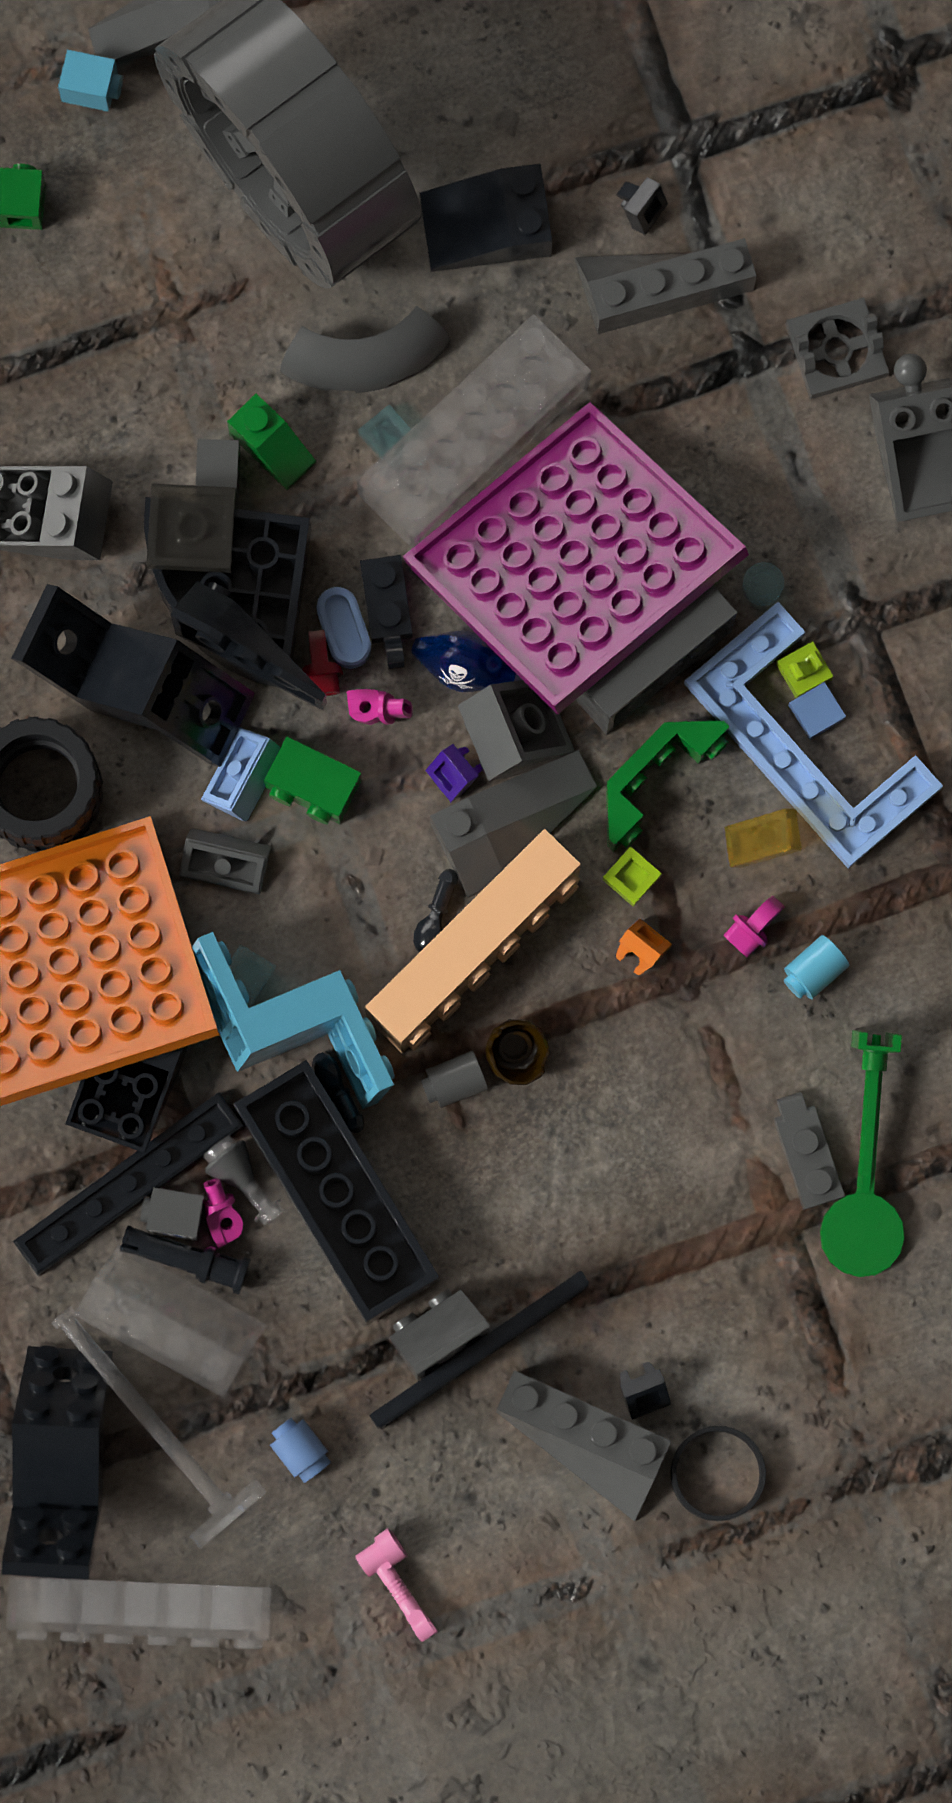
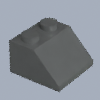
M523 680L489 685L458 705L465 727L470 734L488 781L517 776L575 752L560 713L557 714Z

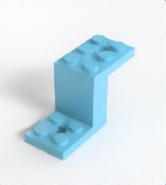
M213 932L197 938L192 946V950L218 1032L237 1072L328 1034L362 1109L377 1104L394 1085L392 1081L394 1079V1071L391 1063L385 1055L380 1056L374 1043L376 1041L374 1027L367 1017L362 1018L356 1005L358 1003L357 991L349 979H344L340 970L248 1008L247 1003L250 1002L247 989L240 979L235 980L229 965L232 964V960L224 942H217Z

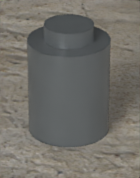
M473 1051L425 1069L427 1078L421 1080L429 1103L437 1101L440 1108L488 1090Z

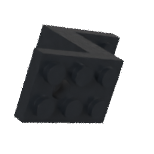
M50 584L46 585L11 657L12 660L90 711L157 729L202 760L221 767L255 695L253 691L179 640L113 624L60 587ZM64 631L66 642L59 651L57 641L60 634ZM208 703L210 707V714L207 717V719L204 720L203 710L205 705Z
M49 1345L40 1347L28 1346L12 1420L13 1507L1 1561L2 1575L89 1580L103 1502V1425L113 1366V1351L97 1350L94 1348H56ZM45 1542H57L56 1544H44Z

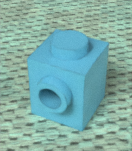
M67 50L58 86L61 101L109 112L112 98L119 99L123 76L118 75L115 59Z

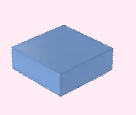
M825 682L789 702L788 705L809 740L846 718V715Z

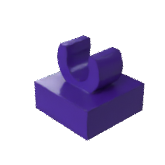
M454 744L443 749L425 770L450 802L461 797L483 769L481 764L472 768L464 758L470 750L467 747L457 749Z

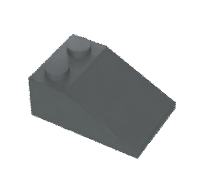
M449 1289L443 1291L428 1302L431 1310L418 1318L412 1312L392 1326L396 1333L390 1336V1340L417 1381H420L489 1333V1324L462 1290L455 1294H452Z

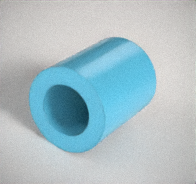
M821 935L784 968L788 975L784 982L798 998L801 999L806 995L808 998L813 999L850 965L836 945L827 937Z

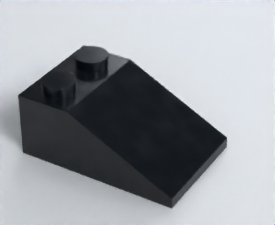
M541 163L500 168L420 192L431 272L551 257L552 236Z

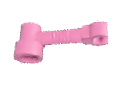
M387 1528L374 1537L375 1542L355 1555L368 1577L377 1572L385 1586H387V1589L390 1590L389 1592L392 1593L396 1603L399 1604L419 1640L423 1642L438 1631L415 1598L411 1596V1592H409V1589L404 1585V1582L399 1578V1574L393 1567L406 1558L407 1554L394 1533Z

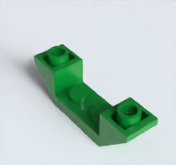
M664 722L607 781V847L614 852L621 844L627 849L643 832L639 825L642 823L644 815L623 796L625 792L632 796L641 788L648 779L644 773L654 763L659 767L662 766L675 752L676 748L672 745L674 742L698 764L706 756L713 760L729 743L725 739L730 727L726 722Z

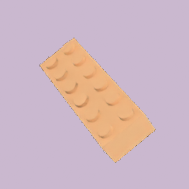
M544 829L365 1006L366 1017L401 1053L408 1047L413 1051L418 1049L431 1035L429 1031L431 1029L430 1026L438 1018L443 1022L446 1021L461 1005L459 1002L460 996L468 988L475 992L491 975L489 973L490 966L497 959L504 963L519 948L520 936L527 929L534 933L544 924L550 916L548 914L551 909L550 906L556 900L563 904L579 888L577 883L580 881L581 863Z

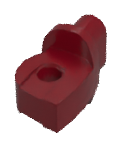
M325 630L310 631L308 636L312 663L306 665L302 671L326 696L340 694L338 677L343 675L342 667L335 662L328 661Z

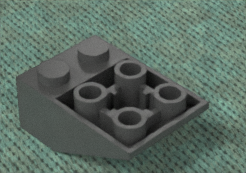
M0 466V551L63 560H100L113 481L87 466Z

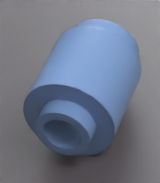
M291 1417L271 1433L276 1439L270 1444L271 1448L293 1477L298 1475L303 1483H306L331 1463L325 1455L328 1450L304 1419L296 1424Z

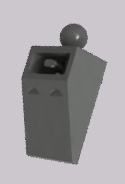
M912 353L901 356L894 366L896 379L905 387L869 394L875 434L897 522L952 511V380L945 378L921 383L926 377L927 366L919 355ZM944 403L946 413H935L937 406ZM900 412L908 413L907 421L895 422V418Z

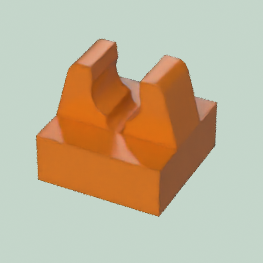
M639 919L628 928L619 940L620 945L616 958L621 961L629 952H633L640 960L634 973L641 975L654 966L666 954L672 944L642 919Z

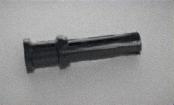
M129 1225L122 1239L123 1244L120 1246L121 1252L137 1255L195 1274V1279H198L200 1283L206 1284L207 1281L221 1284L232 1288L233 1293L238 1295L241 1293L251 1259L247 1257L239 1260L218 1253L217 1248L213 1246L205 1247L202 1250L133 1228Z

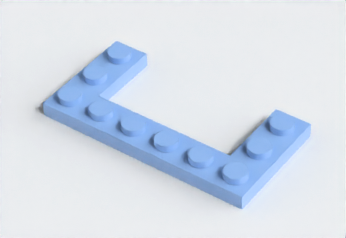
M777 602L685 680L684 685L716 721H724L730 726L728 734L849 869L938 793L943 785L915 755L856 807L853 808L745 687L805 635V631Z

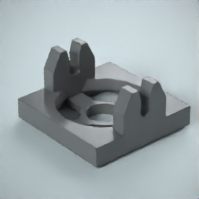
M864 297L786 320L785 325L810 399L888 377L889 371L882 353L884 348L883 336L881 332L877 333L876 315L873 313L869 314ZM841 319L851 322L864 335L849 339L845 335L838 333L834 320ZM821 324L826 338L822 341L820 348L808 350L809 335L817 325ZM831 340H841L848 347V355L842 360H833L827 356L825 345ZM868 348L864 364L857 372L852 374L848 364L852 353ZM824 361L828 365L836 367L839 377L835 378L822 374L815 368V363Z

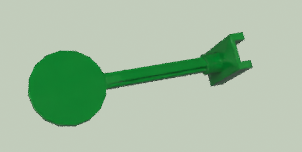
M852 1030L851 1047L863 1050L861 1069L865 1070L857 1188L854 1194H848L832 1204L823 1217L819 1231L821 1248L829 1262L843 1273L857 1277L877 1275L889 1268L900 1255L904 1242L903 1222L897 1211L882 1197L874 1194L883 1071H887L888 1053L901 1052L902 1035L886 1032L885 1045H881V1035L872 1034V1042L868 1044L867 1032Z

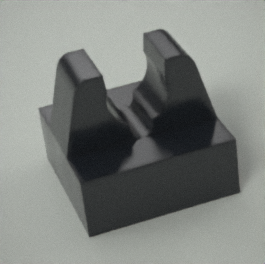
M648 177L641 186L626 181L616 194L617 197L624 200L621 206L624 208L632 229L644 235L647 234L668 205L661 185Z
M649 1362L643 1363L645 1375L631 1379L627 1370L622 1371L620 1374V1387L632 1420L671 1405L667 1386L660 1369L656 1370Z

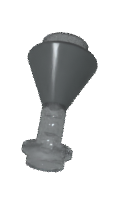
M227 1136L203 1156L209 1163L205 1169L206 1174L241 1190L256 1208L259 1214L254 1219L255 1222L261 1221L264 1226H267L284 1212V1209L280 1206L282 1200L278 1199L272 1202L255 1181L247 1145L244 1140L235 1143L231 1136Z

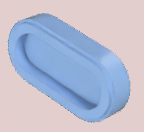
M333 587L327 589L320 595L317 601V615L322 630H325V638L331 657L343 668L353 669L360 667L370 656L371 642L357 600L345 588Z

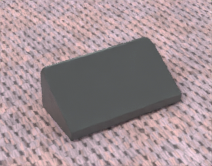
M192 828L185 840L179 876L260 894L271 846Z

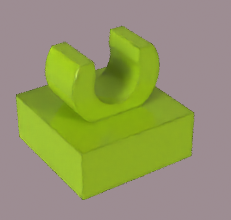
M813 641L783 657L776 663L795 698L800 697L823 682H830L834 677Z
M630 846L603 876L602 880L634 907L658 881L662 873Z

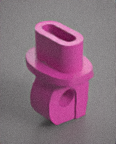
M373 689L347 691L349 714L353 719L362 724L372 725L381 721L383 724L392 725L395 722V718H411L412 703L407 699H395L390 693ZM370 703L371 708L365 713L364 707Z
M773 895L750 918L736 914L733 917L735 923L723 936L748 958L759 945L764 948L768 944L763 930L785 906Z
M215 1178L203 1183L208 1200L204 1203V1213L211 1236L217 1247L220 1248L241 1235L243 1222L239 1212L232 1206L235 1202L234 1195L231 1193L225 1194L220 1179ZM230 1218L232 1221L231 1225L222 1227L220 1225L222 1219Z

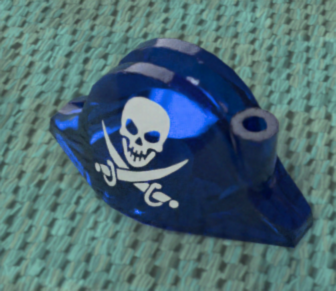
M458 630L416 638L411 649V653L443 685L459 692L481 691L492 684L515 681L517 676L474 632Z

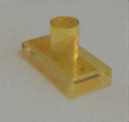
M782 809L724 827L729 866L731 868H743L802 850L796 809Z

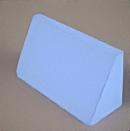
M239 727L221 767H218L201 800L239 820L247 821L265 789L264 779L281 747L270 738Z

